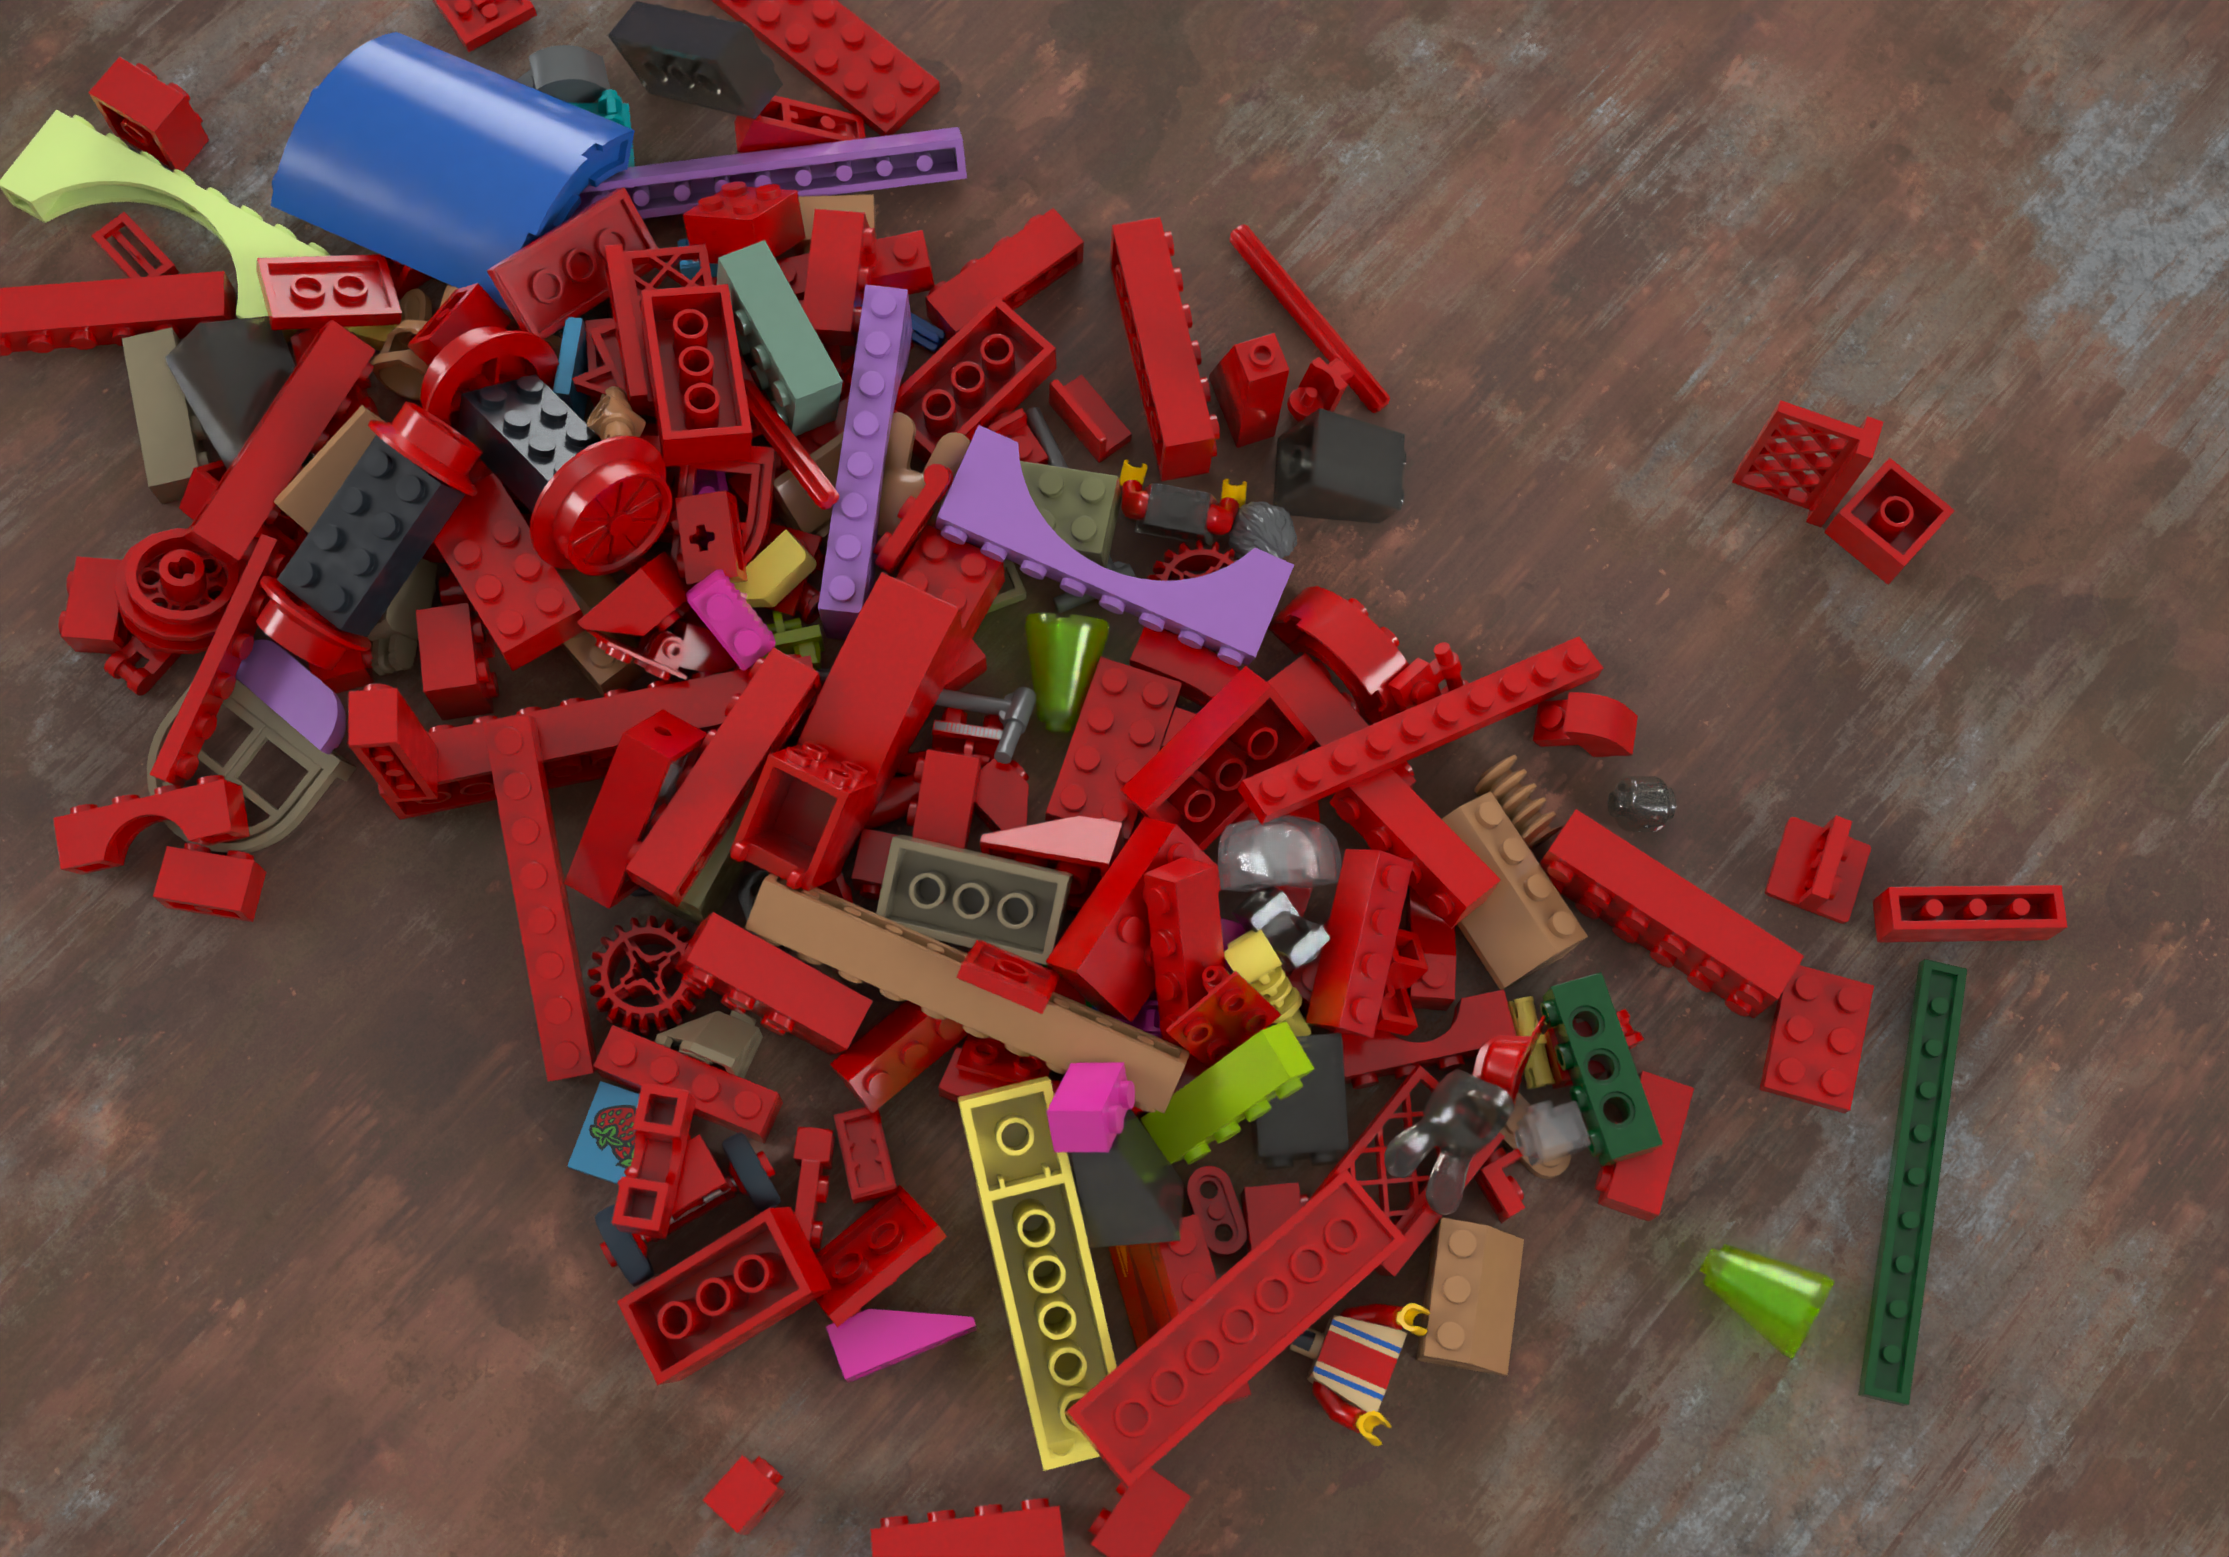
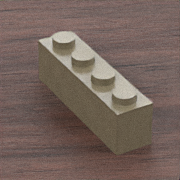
M171 327L122 338L148 487L161 504L182 500L193 468L213 463L209 452H204L202 440L208 439V431L202 415H197L195 404L201 402L200 390L195 378H190L189 366H194L192 350L187 341L181 342Z

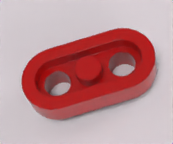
M1215 1166L1201 1167L1192 1173L1186 1186V1195L1192 1214H1198L1210 1253L1220 1257L1234 1255L1242 1248L1246 1241L1247 1226L1233 1185L1227 1173ZM1207 1183L1212 1184L1217 1190V1195L1214 1198L1207 1199L1202 1196L1200 1187ZM1220 1226L1227 1227L1231 1231V1239L1227 1242L1219 1241L1215 1236L1216 1228Z

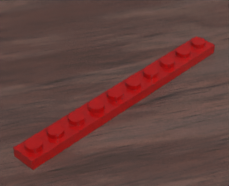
M1578 636L1242 780L1238 791L1261 825L1591 681L1597 678L1604 668L1581 637Z

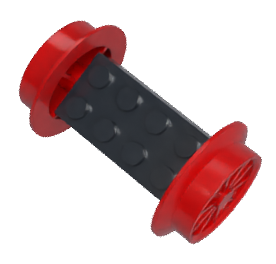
M494 326L477 328L458 336L438 353L427 369L421 386L422 407L479 447L483 453L477 462L482 461L532 512L530 539L538 556L553 567L577 569L584 574L592 576L617 572L643 556L662 534L672 510V494L666 483V467L659 450L647 440L635 436H616L601 440L553 392L559 362L552 347L540 336L526 331H509Z

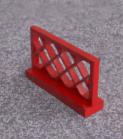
M622 244L605 245V273L628 403L632 411L637 415H647V407H654L641 320V293L638 296L637 288L640 290L656 289L667 276L683 287L699 286L698 284L703 281V286L713 285L706 244L623 252ZM682 260H699L700 270L692 280L674 269ZM651 264L660 272L648 284L634 274L633 265Z
M1780 400L1736 469L1731 483L1808 509L1809 513L1806 523L1821 528L1873 459L1884 422L1867 416L1861 426L1857 427ZM1785 419H1788V420H1791V421H1794V422H1797V423H1800V424H1789ZM1828 435H1834L1840 438L1830 439ZM1811 436L1814 440L1804 441L1801 437ZM1785 438L1787 442L1778 443L1775 439ZM1815 453H1826L1828 456L1818 457ZM1799 454L1801 458L1792 459L1789 455ZM1773 456L1776 460H1765L1764 457ZM1813 470L1816 474H1805L1803 471ZM1778 472H1787L1789 475L1780 476ZM1754 474H1762L1764 477H1759ZM1794 488H1802L1804 492L1796 490Z
M1416 1066L1307 1202L1345 1169L1356 1179L1355 1160L1361 1153L1376 1152L1378 1179L1357 1182L1361 1186L1378 1184L1380 1209L1389 1219L1390 1216H1398L1393 1224L1405 1236L1407 1241L1374 1269L1380 1275L1395 1277L1505 1136L1494 1126L1485 1125L1423 1067ZM1419 1081L1431 1091L1433 1111H1411L1410 1092ZM1441 1101L1450 1109L1442 1110ZM1402 1103L1403 1113H1394ZM1456 1114L1469 1125V1128L1458 1141H1444L1442 1115ZM1433 1115L1435 1143L1414 1144L1412 1117ZM1403 1118L1405 1145L1384 1146L1382 1127L1388 1119ZM1374 1138L1375 1147L1366 1148ZM1453 1146L1450 1152L1446 1155L1445 1147ZM1436 1148L1438 1167L1431 1175L1417 1176L1415 1149ZM1406 1150L1408 1177L1387 1178L1384 1151ZM1418 1181H1426L1418 1191ZM1409 1182L1410 1202L1404 1210L1389 1211L1387 1184Z

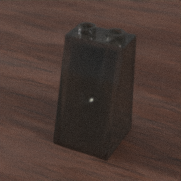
M268 316L199 323L165 357L171 372L226 469L229 468L295 368L282 330H272ZM310 452L302 466L305 467L315 455Z

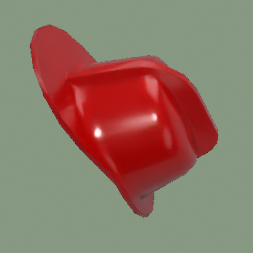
M1545 1015L1541 1017L1531 1036L1499 1035L1486 1042L1480 1048L1476 1057L1471 1079L1472 1090L1507 1106L1506 1116L1509 1119L1515 1108L1523 1072L1544 1027Z

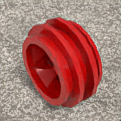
M174 528L150 534L132 546L117 567L114 590L117 597V606L125 627L143 644L165 653L197 654L207 651L247 564L244 559L240 558L238 562L230 566L183 537L188 530L184 528ZM213 591H222L215 600L209 597V594ZM155 603H164L167 605V608L160 607Z

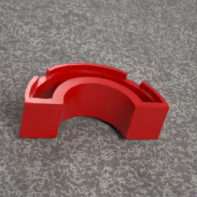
M1311 586L1299 593L1271 620L1268 629L1295 655L1299 652L1309 653L1333 670L1351 692L1359 708L1358 714L1369 724H1375L1399 713L1388 683L1408 667L1409 663L1397 648L1400 643L1395 634L1386 627L1379 628L1368 617L1366 608L1358 600L1350 598L1347 601L1332 591L1319 586Z

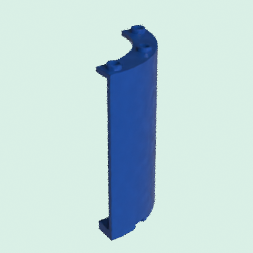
M394 32L370 40L355 49L326 76L319 86L312 90L309 101L305 105L288 139L278 171L273 177L271 206L458 289L479 283L499 307L510 311L486 270L570 219L581 204L579 194L588 185L597 187L616 173L627 170L635 130L401 33Z

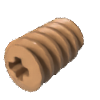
M1512 755L1485 771L1478 779L1480 782L1474 791L1478 797L1490 791L1492 792L1528 848L1532 850L1555 835L1563 826L1550 828L1549 824L1555 818L1556 813L1554 811L1545 814L1539 812L1547 800L1545 797L1535 800L1530 799V795L1537 786L1535 783L1521 786L1520 782L1527 774V771L1525 769L1515 772L1511 771L1510 768L1518 759L1516 755Z

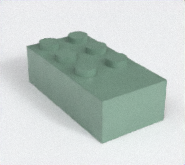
M766 241L758 242L719 257L717 285L728 284L739 354L741 357L746 355L752 366L750 373L756 386L760 391L765 390L771 401L770 404L795 436L835 421L843 380Z

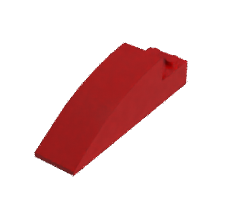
M928 524L896 578L881 572L839 651L797 743L799 745L804 742H810L819 745L829 752L827 757L841 764L843 761H848L860 765L868 771L866 776L878 781L849 854L944 689L945 682L970 638H973L1005 582L1003 562L986 557L980 552V548L967 542L961 545L947 540L941 535V530Z

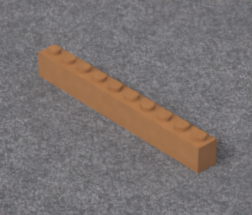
M772 873L763 879L745 929L756 933L757 937L775 947L783 945L797 951V956L805 962L815 965L824 963L838 969V974L846 980L855 983H863L865 981L879 987L880 993L895 1001H905L906 999L922 1006L921 1010L932 1018L939 1020L949 1018L962 1024L963 1029L973 1036L979 1038L990 1036L1005 1043V1048L1016 1055L1028 1057L1031 1054L1046 1061V1065L1057 1073L1065 1075L1071 1063L1124 1062L1127 1080L1133 1081L1135 1088L1134 1106L1147 1112L1158 1110L1165 1113L1190 1055L1186 1049L1056 992H1053L1043 1015L956 978L962 962L968 955L965 952L819 888L810 891L802 888L793 890L786 886V880Z

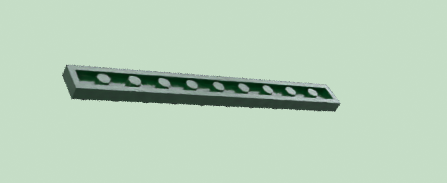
M1923 959L1918 965L1858 1396L1900 1406L1909 1405L1967 977V968Z

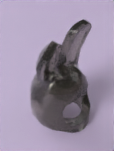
M1457 1069L1445 1075L1430 1094L1425 1104L1421 1121L1407 1128L1389 1142L1384 1154V1165L1387 1172L1399 1178L1410 1176L1424 1157L1437 1146L1440 1149V1154L1433 1167L1426 1188L1427 1203L1434 1212L1440 1215L1456 1212L1463 1197L1469 1163L1475 1155L1494 1141L1508 1122L1515 1108L1512 1098L1499 1086L1485 1082L1462 1070Z

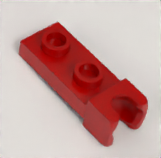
M798 1127L794 1160L797 1166H801L795 1216L812 1250L813 1248L820 1249L824 1222L817 1221L819 1203H827L830 1176L823 1175V1169H832L836 1136H833V1130Z

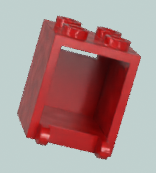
M804 742L803 744L769 754L730 848V858L738 862L746 860L786 880V886L793 890L802 888L810 891L839 877L878 785V781L866 776L868 771L862 766L848 761H843L841 764L827 757L829 752L825 748L810 742Z

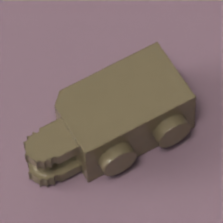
M421 558L367 638L373 641L372 670L379 674V676L394 674V671H405L414 666L413 662L415 661L413 658L416 657V649L419 646L416 610L432 607V600L436 591L437 564Z

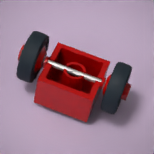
M742 1132L727 1138L722 1142V1145L730 1160L728 1170L733 1178L725 1177L701 1135L699 1134L694 1138L688 1135L667 1236L735 1197L736 1186H738L742 1194L751 1198L760 1213L778 1205L781 1202L780 1196L770 1180V1177L776 1173L764 1151L755 1153L747 1137ZM630 1166L624 1171L625 1177L628 1175ZM614 1204L594 1216L597 1227L604 1239V1242L599 1245L611 1267L619 1266L628 1282L635 1287L655 1275L653 1266L647 1256L648 1247L645 1240L647 1243L652 1241V1239L657 1242L662 1238L620 1232L611 1224L615 1209Z

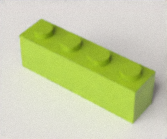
M1283 1022L1261 1030L1173 1094L1165 1113L1156 1110L1155 1112L1147 1113L1140 1119L1167 1165L1185 1159L1189 1165L1209 1154L1211 1149L1208 1144L1215 1139L1219 1144L1239 1133L1242 1129L1238 1123L1246 1118L1248 1122H1251L1272 1109L1269 1103L1270 1100L1278 1096L1279 1100H1282L1303 1087L1300 1079L1315 1068L1288 1023Z

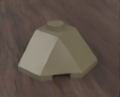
M732 1010L730 1015L715 1011L657 1034L654 1042L744 1079L763 1036L759 1027L755 1026L757 1021L754 1018Z

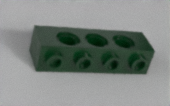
M1602 972L1551 986L1542 996L1544 1002L1540 1004L1541 1014L1546 1016V1026L1548 1028L1553 1027L1559 1043L1555 1045L1556 1057L1563 1071L1568 1070L1574 1087L1570 1088L1571 1100L1577 1113H1583L1589 1130L1585 1132V1138L1591 1155L1593 1157L1598 1156L1601 1166L1604 1167L1655 1151L1663 1145ZM1573 1019H1583L1588 1022L1592 1029V1036L1582 1037L1578 1035L1573 1028ZM1589 1061H1597L1605 1067L1607 1071L1606 1080H1597L1591 1076L1588 1071ZM1604 1104H1613L1619 1108L1622 1113V1122L1620 1124L1612 1123L1606 1119L1603 1113Z

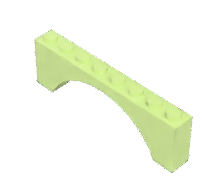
M58 110L52 114L0 179V189L12 205L45 223L78 208L109 202L146 203L161 206L192 218L217 236L231 253L238 281L236 315L246 332L281 352L291 340L290 337L294 336L298 329L272 330L256 271L257 258L330 256L324 248L316 243L310 242L307 245L297 240L296 236L286 227L280 224H276L273 227L264 222L261 216L247 206L238 208L232 205L216 189L208 187L205 190L197 186L184 172L175 169L173 172L162 167L161 163L149 153L141 151L138 154L130 150L126 143L111 133H107L105 136L97 132L84 118L78 115H74L71 118Z

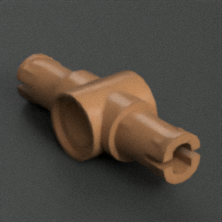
M615 386L609 387L605 390L606 396L602 394L600 402L590 414L587 426L599 434L601 440L616 436L640 437L645 428L646 421L632 411L628 403L627 394L623 389Z

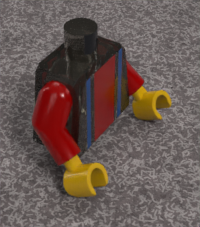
M1124 460L1119 478V483L1122 486V511L1129 519L1136 520L1134 532L1196 543V541L1201 539L1204 545L1212 546L1214 535H1225L1233 526L1239 508L1245 505L1246 481H1243L1242 485L1229 484L1230 479H1224L1221 501L1218 503L1210 493L1181 487L1151 483L1143 489L1148 466L1142 463L1141 468L1128 464L1129 460Z

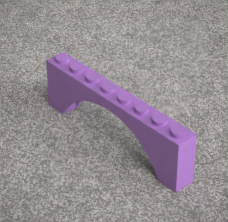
M865 285L835 488L839 493V500L833 504L818 611L826 638L846 640L859 612L874 587L876 554L873 553V550L877 544L886 454L900 382L904 371L908 367L913 332L908 289Z
M978 425L952 482L935 528L942 530L941 535L951 542L963 545L967 541L981 548L980 552L986 557L999 562H1004L1005 559L1021 565L1020 570L1033 578L1042 580L1046 576L1060 582V588L1069 594L1083 597L1085 593L1100 600L1099 605L1110 612L1123 614L1126 611L1139 617L1138 622L1141 625L1161 632L1163 628L1178 634V640L1183 644L1196 649H1201L1202 646L1218 652L1217 657L1234 666H1241L1242 663L1249 665L1256 657L1294 567L1292 563L1254 548L1244 557L1223 569L1191 579L1175 581L1140 579L1104 568L1075 551L1045 521L1026 486L1019 459L1018 442Z

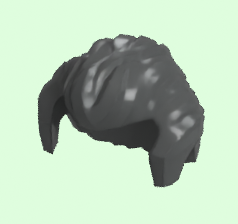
M1251 501L1247 505H1242L1236 514L1232 529L1229 532L1230 539L1228 543L1230 549L1233 548L1238 560L1254 548L1283 559V557L1289 556L1297 546V535L1289 512L1284 507L1271 505L1264 501Z

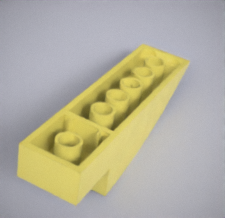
M1047 1076L957 1098L985 1227L1044 1471L1100 1456L1065 1412L1117 1368L1067 1152H1054L1047 1109L1054 1097L1051 1080Z

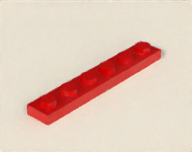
M261 534L149 775L171 785H181L183 788L186 780L191 779L195 774L199 763V752L205 740L209 739L216 729L218 711L223 701L229 698L234 690L237 670L242 660H245L253 649V636L258 627L256 619L270 600L262 588L260 580L263 576L278 578L290 561L292 551L278 540Z

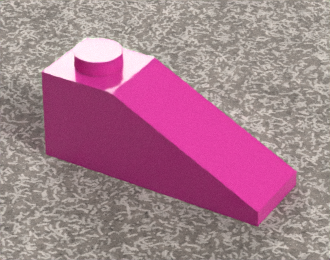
M880 1309L859 1311L838 1328L834 1323L825 1326L844 1378L848 1383L977 1330L974 1318L969 1316Z

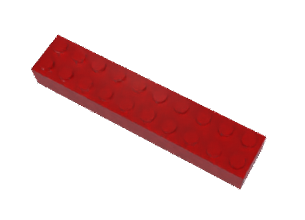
M788 654V656L813 669L811 655L802 657L800 654ZM753 665L744 671L739 666H736L733 671L720 674L712 671L700 672L692 675L690 680L675 683L667 680L655 681L650 683L646 689L631 692L627 689H615L605 693L602 698L587 701L584 698H571L561 702L560 706L547 709L527 707L517 711L516 715L503 718L482 716L473 720L472 724L459 727L447 724L434 726L428 730V735L438 748V799L392 802L378 784L379 794L399 820L497 800L483 723L526 715L536 718L548 789L605 778L623 732L662 709L706 733H709L712 729L718 730L726 718L724 713L731 698L736 693L742 694L749 684L750 680L748 677ZM819 693L788 740L800 737Z

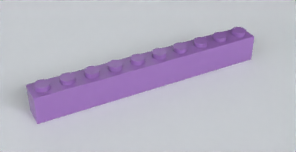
M959 127L628 167L627 170L616 173L597 187L588 185L579 194L581 204L571 217L616 189L625 187L643 219L686 213L697 206L700 199L715 195L721 191V187L726 183L737 181L745 182L746 187L777 184L780 186V189L797 190L798 196H829L966 179L963 138Z

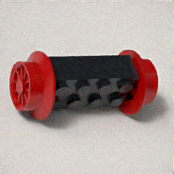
M409 401L404 403L391 423L377 420L369 421L368 427L376 436L281 575L278 578L263 576L260 580V584L270 600L256 619L258 626L269 637L290 652L324 669L333 670L347 649L368 651L370 649L371 642L367 637L464 496L466 494L475 496L478 492L468 473L483 453L481 449L453 427Z

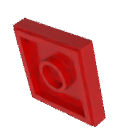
M977 940L962 962L956 978L1043 1015L1061 975L985 941Z

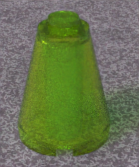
M1056 613L1029 614L1026 616L1025 633L1033 690L1036 694L1037 719L1046 723V730L1071 732V726L1077 725L1099 659L1103 655L1110 633L1109 624L1102 619L1070 614V618H1056Z
M1724 1244L1720 1251L1712 1247L1699 1270L1706 1274L1703 1282L1706 1287L1783 1356L1785 1355L1792 1360L1804 1342L1810 1327L1821 1311L1835 1283V1280L1826 1274Z

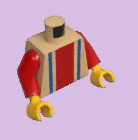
M1376 1303L1345 1308L1339 1316L1334 1315L1329 1319L1324 1334L1308 1328L1291 1343L1289 1348L1292 1351L1314 1359L1307 1380L1313 1384V1395L1330 1420L1356 1433H1361L1373 1446L1378 1447L1382 1444L1376 1436L1371 1434L1375 1426L1382 1424L1391 1429V1424L1378 1410L1407 1335L1401 1329L1404 1328L1417 1336H1424L1427 1333L1426 1329L1414 1326L1413 1320L1420 1313L1430 1315V1311L1415 1303L1408 1304L1404 1308Z

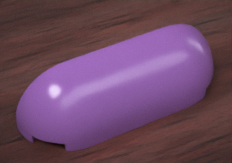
M255 640L250 655L245 660H242L235 677L320 751L330 755L334 748L339 747L346 730V714L341 700L331 688L282 647L269 640Z

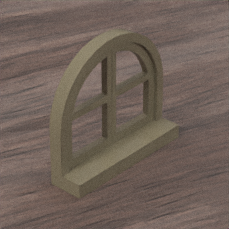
M236 678L232 694L222 704L254 729L224 767L202 749L199 752L198 759L218 775L224 776L225 780L241 785L243 795L269 814L270 817L255 826L249 827L250 837L205 846L210 848L212 852L227 854L228 850L245 853L255 852L279 842L304 820L336 778L347 781L357 768L334 749L330 755L320 751ZM190 686L163 719L151 743L147 761V782L150 796L155 795L154 789L171 785L149 774ZM267 740L271 741L308 770V773L279 809L238 778ZM163 821L170 830L184 841L199 844L189 841L182 829L173 821Z

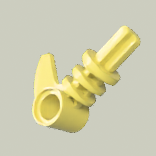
M1260 929L1255 933L1253 930H1250L1228 943V949L1224 951V957L1233 972L1237 971L1281 1013V1016L1273 1023L1287 1022L1300 1045L1304 1044L1307 1041L1306 1038L1311 1034V1028L1308 1023H1305L1306 1020L1299 1010L1302 1004V996L1295 987H1292L1288 977L1285 976V972L1280 966L1282 963L1263 931Z

